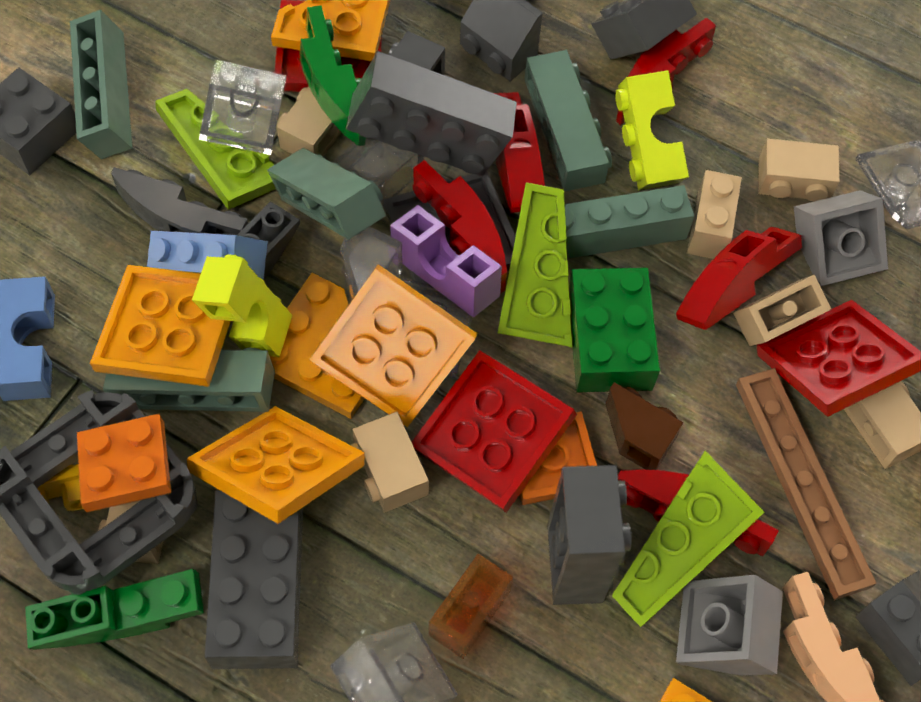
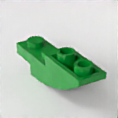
M322 6L307 7L306 31L308 38L301 39L299 59L304 76L315 99L332 123L357 146H363L366 143V137L346 130L352 94L361 78H355L352 64L342 65L339 50H333L331 41L334 40L333 26L330 19L325 20Z
M189 569L113 590L107 586H102L86 591L83 594H71L25 606L28 649L37 650L77 646L136 636L170 628V622L204 614L199 572Z

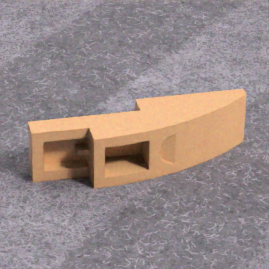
M808 572L792 576L782 589L795 620L788 625L783 633L792 653L815 689L826 702H885L878 697L873 685L874 673L867 659L861 657L858 647L841 652V637L835 624L828 621L823 609L824 596L819 585L812 582Z

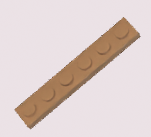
M775 368L739 378L736 387L833 599L837 600L871 589L877 583Z

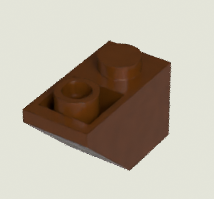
M614 382L609 390L605 405L619 454L646 470H657L676 440L683 422L677 419L676 415L669 409L661 406L656 407L644 400L640 393L633 388L622 387Z

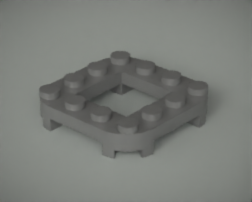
M93 390L87 391L78 396L81 402L80 405L12 451H9L6 446L0 449V515L49 581L75 595L83 594L107 583L178 531L197 509L196 487L186 464L180 461L167 443L171 493L141 500L80 545L37 488L78 460L77 432L145 417L134 399L126 393L122 395L107 392L95 394Z

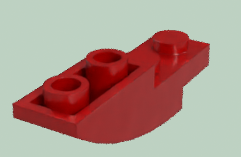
M706 17L683 34L676 29L649 50L644 51L633 66L628 77L668 70L673 90L674 76L683 71L694 58L705 56L712 48V39L716 25ZM618 110L616 122L619 125L625 123L623 111Z
M519 92L494 93L517 102L513 138L496 158V166L510 213H517L521 210L526 182L545 186L541 155L528 104H522Z
M423 160L413 167L412 188L415 195L421 202H428L436 210L440 221L450 228L449 245L457 255H461L474 245L502 266L501 294L505 291L507 268L505 254L496 226L485 205L461 176L448 183L428 162Z
M773 226L761 234L745 230L721 250L696 279L676 312L677 320L703 330H707L715 325L719 320L756 295L754 282L757 279L763 277L767 272L802 248L801 235Z
M624 470L619 472L618 481H625L627 490L626 505L632 508L640 507L648 511L659 522L689 475L664 470ZM757 519L734 540V544L745 553L758 554L763 557L773 544L779 530Z

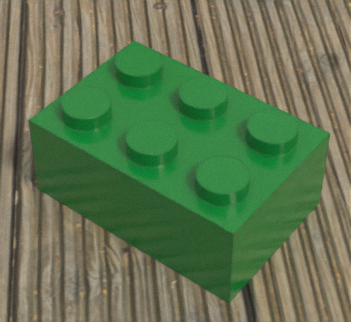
M648 268L572 269L569 282V299L576 393L609 392L614 382L622 387L633 388L636 391H653L660 373Z

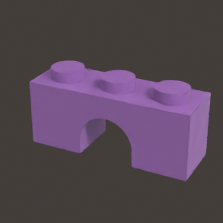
M419 205L390 225L391 256L473 318L500 297L502 266L474 245L461 255H457L446 240L445 224Z

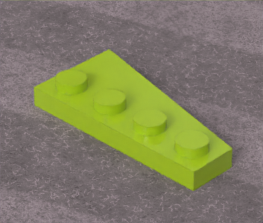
M184 89L155 101L157 113L228 210L276 189L267 169L274 166L269 160V155L261 148L255 149L243 139V134L234 126L230 128L219 120V114L190 90Z
M527 182L525 184L497 330L499 334L573 347L564 189Z
M704 451L615 589L612 597L642 627L753 524L764 511Z

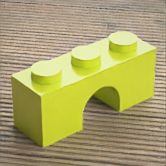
M669 71L626 77L618 85L615 98L618 110L623 111L625 125L622 127V135L625 145L630 146L632 160L629 162V172L632 181H637L638 190L678 184L689 178L683 143H663L653 135L650 126L652 116L666 114L675 106Z
M231 254L225 255L224 258L207 256L192 301L210 319L233 321L229 338L241 350L257 348L268 351L269 356L280 357L293 315L281 303V299L275 296L265 285V281L258 277L248 266V262L245 259Z

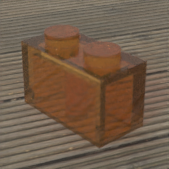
M478 553L429 621L428 635L464 659L511 592L514 577Z

